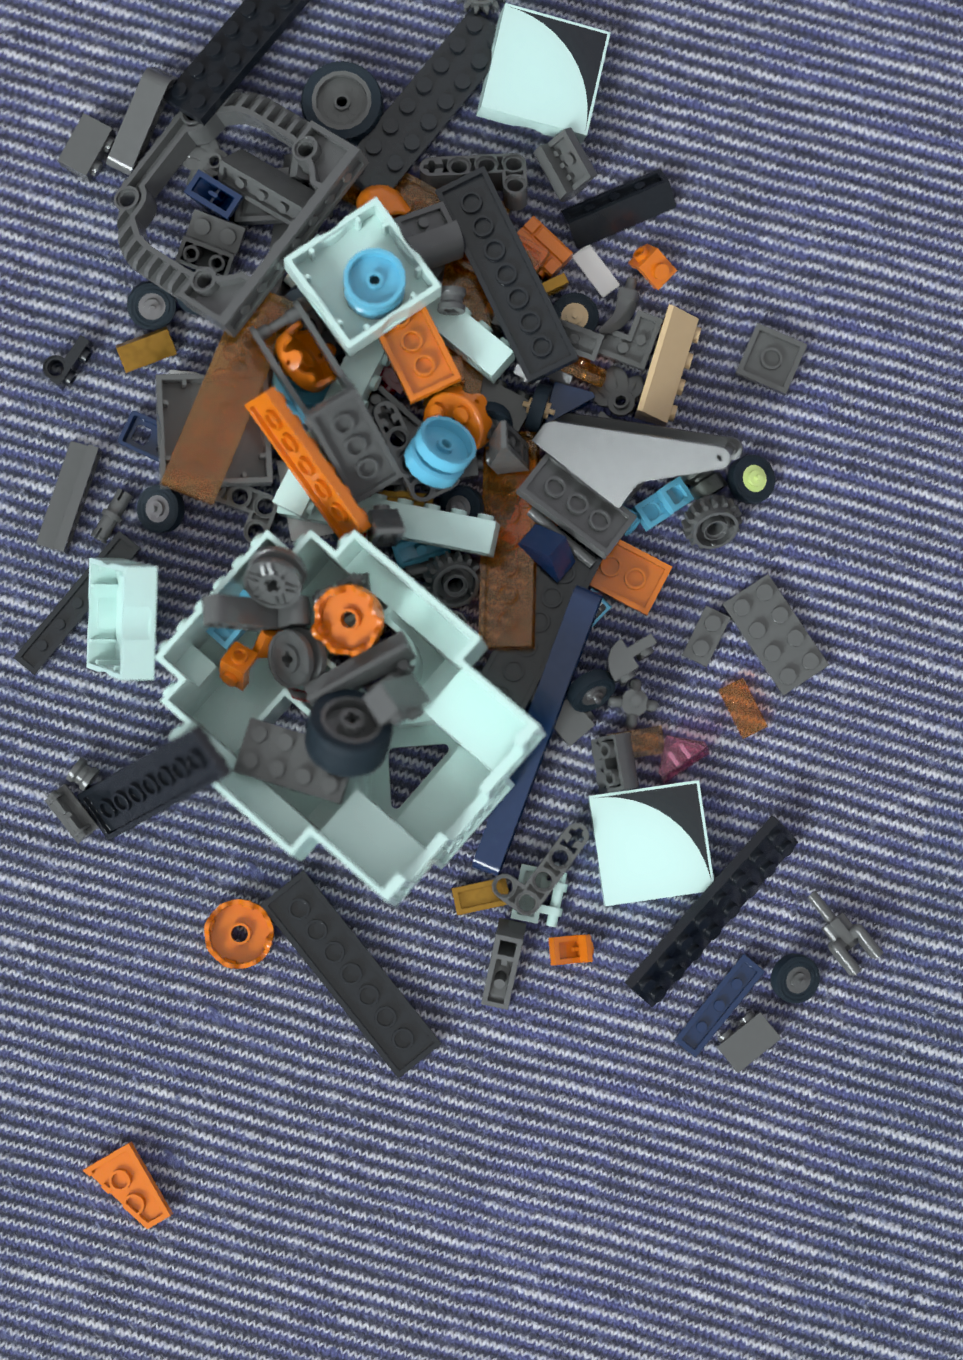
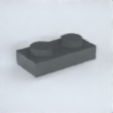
M705 606L681 656L707 667L731 617Z

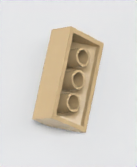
M669 304L634 417L666 427L668 420L674 421L678 406L673 405L676 394L682 395L686 380L681 379L684 368L689 370L694 355L689 353L691 343L697 344L701 328L697 327L699 319L674 305Z

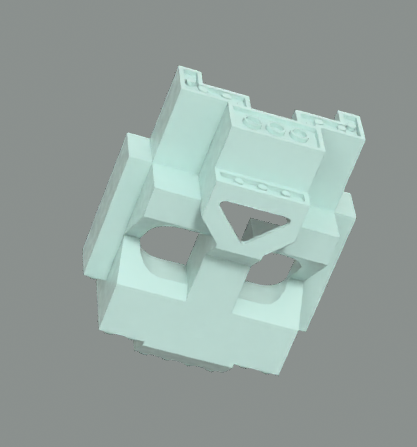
M268 530L263 534L259 533L252 540L251 548L245 555L241 554L235 559L232 564L233 569L226 576H221L215 582L214 590L210 595L225 594L238 596L245 589L243 578L251 556L258 549L267 546L289 548ZM310 530L307 534L303 533L297 538L294 543L295 548L292 550L302 559L307 571V577L300 596L309 597L311 625L307 628L311 629L315 621V603L312 596L315 595L317 590H322L330 585L336 587V582L349 577L352 573L364 574L367 572L369 574L370 590L382 606L384 622L396 633L402 631L405 634L416 656L415 659L410 661V665L415 666L412 674L431 701L423 708L424 713L413 721L405 719L400 724L393 725L389 751L393 748L445 744L449 748L447 754L397 809L393 808L391 804L389 751L383 764L377 770L365 776L350 777L341 805L235 773L233 770L250 718L274 724L292 703L307 716H309L312 705L294 700L287 688L275 680L269 667L268 658H258L250 668L249 684L243 691L237 687H230L219 678L220 660L228 650L206 632L209 627L203 626L202 599L196 604L194 608L196 611L189 619L185 618L178 624L175 635L170 640H165L158 647V654L154 657L179 679L176 683L173 682L167 686L163 692L164 697L160 700L184 722L182 726H177L168 738L171 741L200 724L232 770L231 774L212 785L292 857L303 861L320 842L386 902L397 907L433 864L443 869L515 786L509 779L510 775L546 734L534 720L472 668L488 649L479 635L357 531L353 530L351 534H345L338 542V549L335 551ZM352 613L344 621L348 626H352L356 623V617ZM246 631L237 642L252 650L260 632ZM326 646L327 665L324 673L337 667L330 661L335 654L331 653ZM303 686L295 688L305 691ZM363 688L356 690L360 692H365L367 694V692Z

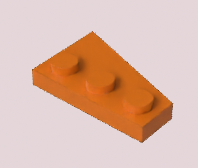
M132 1141L82 1170L101 1184V1188L104 1191L112 1194L123 1204V1208L146 1229L151 1228L173 1214Z

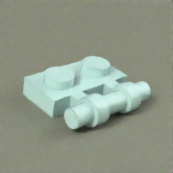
M521 864L518 881L524 885L537 867ZM541 872L535 878L536 885L541 889L550 886L551 881L547 880V873ZM564 873L553 888L550 906L541 905L532 915H522L512 908L510 918L538 924L539 915L543 913L548 914L546 925L557 927L558 917H561L563 909L560 908L563 893L567 892L568 884H565L567 873ZM523 895L519 900L520 908L524 911L533 909L534 899L530 895Z

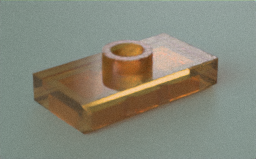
M577 355L579 361L561 369V371L597 387H602L606 379V369L592 364L589 359Z

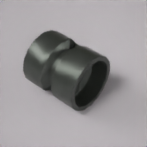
M714 470L680 476L685 484L692 486L690 493L695 501L707 495H714L728 485L721 473L714 472Z

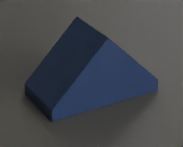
M199 169L184 191L187 196L211 214L226 220L231 218L244 198Z
M555 382L549 403H552L551 409L555 410V414H549L548 418L544 419V424L554 421L567 413H574L591 404L595 399L593 392Z
M538 524L533 525L517 544L556 582H559L575 563L566 536Z

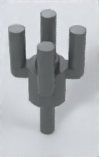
M637 678L629 683L630 689L622 696H611L607 701L610 708H621L622 712L626 715L624 726L628 730L636 727L638 716L642 715L645 711L653 713L659 707L657 701L648 700L646 693L641 690V681Z
M816 891L807 897L827 922L821 929L830 940L828 949L849 976L852 975L854 977L862 970L848 953L858 943L871 959H877L884 953L861 924H852L843 912L835 916Z

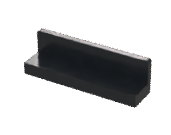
M661 168L561 210V214L571 232L576 248L581 249L676 208V202L670 182Z

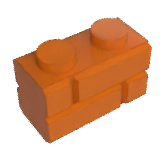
M532 216L517 232L541 279L544 277L548 279L554 278L573 258V252L535 216Z

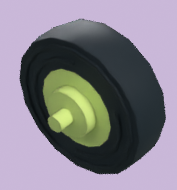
M745 455L735 460L730 466L727 475L728 488L738 501L745 504H757L769 498L773 492L775 474L770 463L763 457Z

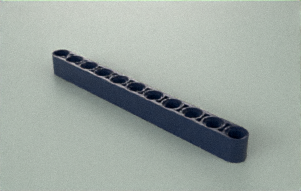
M576 585L527 714L542 728L546 735L510 775L509 779L515 786L490 814L472 863V867L498 876L503 868L566 699L567 690L573 680L602 602L603 595L578 585Z

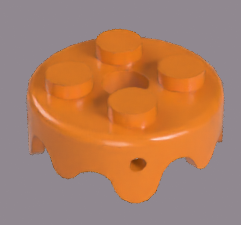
M297 321L276 339L275 348L280 362L279 366L283 373L290 377L299 387L312 393H318L335 382L336 377L324 357L321 356V352L308 330L300 331L303 323ZM326 343L334 356L336 353L335 346L331 343Z
M462 386L443 389L434 395L426 404L423 413V422L427 418L437 415L454 418L471 433L477 450L489 442V439L486 437L493 423L486 412V397L479 393H466L463 391Z
M356 584L336 586L327 590L314 605L315 621L311 627L312 635L320 640L331 653L350 656L358 655L370 649L382 634L384 627L382 606L375 595L362 586ZM346 612H352L355 615L356 624L354 627L348 626L345 623L344 615Z
M235 899L222 903L207 918L204 926L205 943L208 952L221 965L231 969L248 968L259 963L269 953L275 936L274 925L267 912L259 904L245 899ZM236 926H243L247 929L248 936L243 942L236 941L232 936V931Z

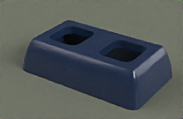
M132 411L118 438V443L158 462L157 420L140 412ZM139 425L147 427L152 431L145 445H141L132 439Z

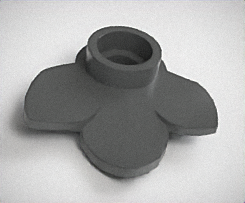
M216 139L207 144L197 145L198 147H195L182 163L183 166L191 170L187 179V185H189L198 169L212 178L218 177L220 160L228 156V154L220 149ZM219 158V163L213 166L214 160Z
M614 365L610 366L605 372L604 383L590 385L589 391L593 392L595 396L594 402L598 406L609 408V411L615 416L625 417L634 410L635 400L641 396L644 382L641 375L628 379L623 369ZM621 399H624L626 401L624 405L616 404V402Z

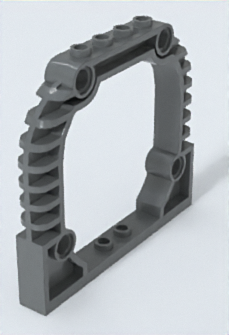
M232 92L205 126L179 111L172 118L171 123L164 132L155 140L154 145L147 154L140 159L129 177L123 181L114 196V204L119 210L117 218L118 244L125 260L137 273L176 297L189 309L235 338L286 272L284 258L309 242L369 162L362 151L314 121L308 122L270 98L254 92ZM246 124L263 130L291 147L292 154L305 172L310 173V184L316 192L296 218L291 220L286 231L279 240L274 242L269 253L251 276L243 271L231 275L218 276L210 267H201L192 272L149 244L146 228L152 222L157 212L155 198L196 145H203L213 141L226 126Z

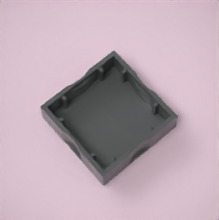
M268 371L228 372L213 376L197 373L156 374L155 397L160 489L271 486L273 483L271 442L244 406L250 400L269 389Z

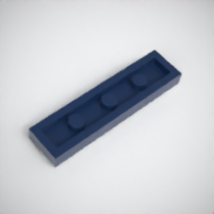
M742 954L673 1040L696 1058L765 971L745 954Z

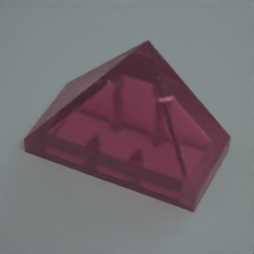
M666 735L658 772L662 782L665 784L710 754L706 743Z

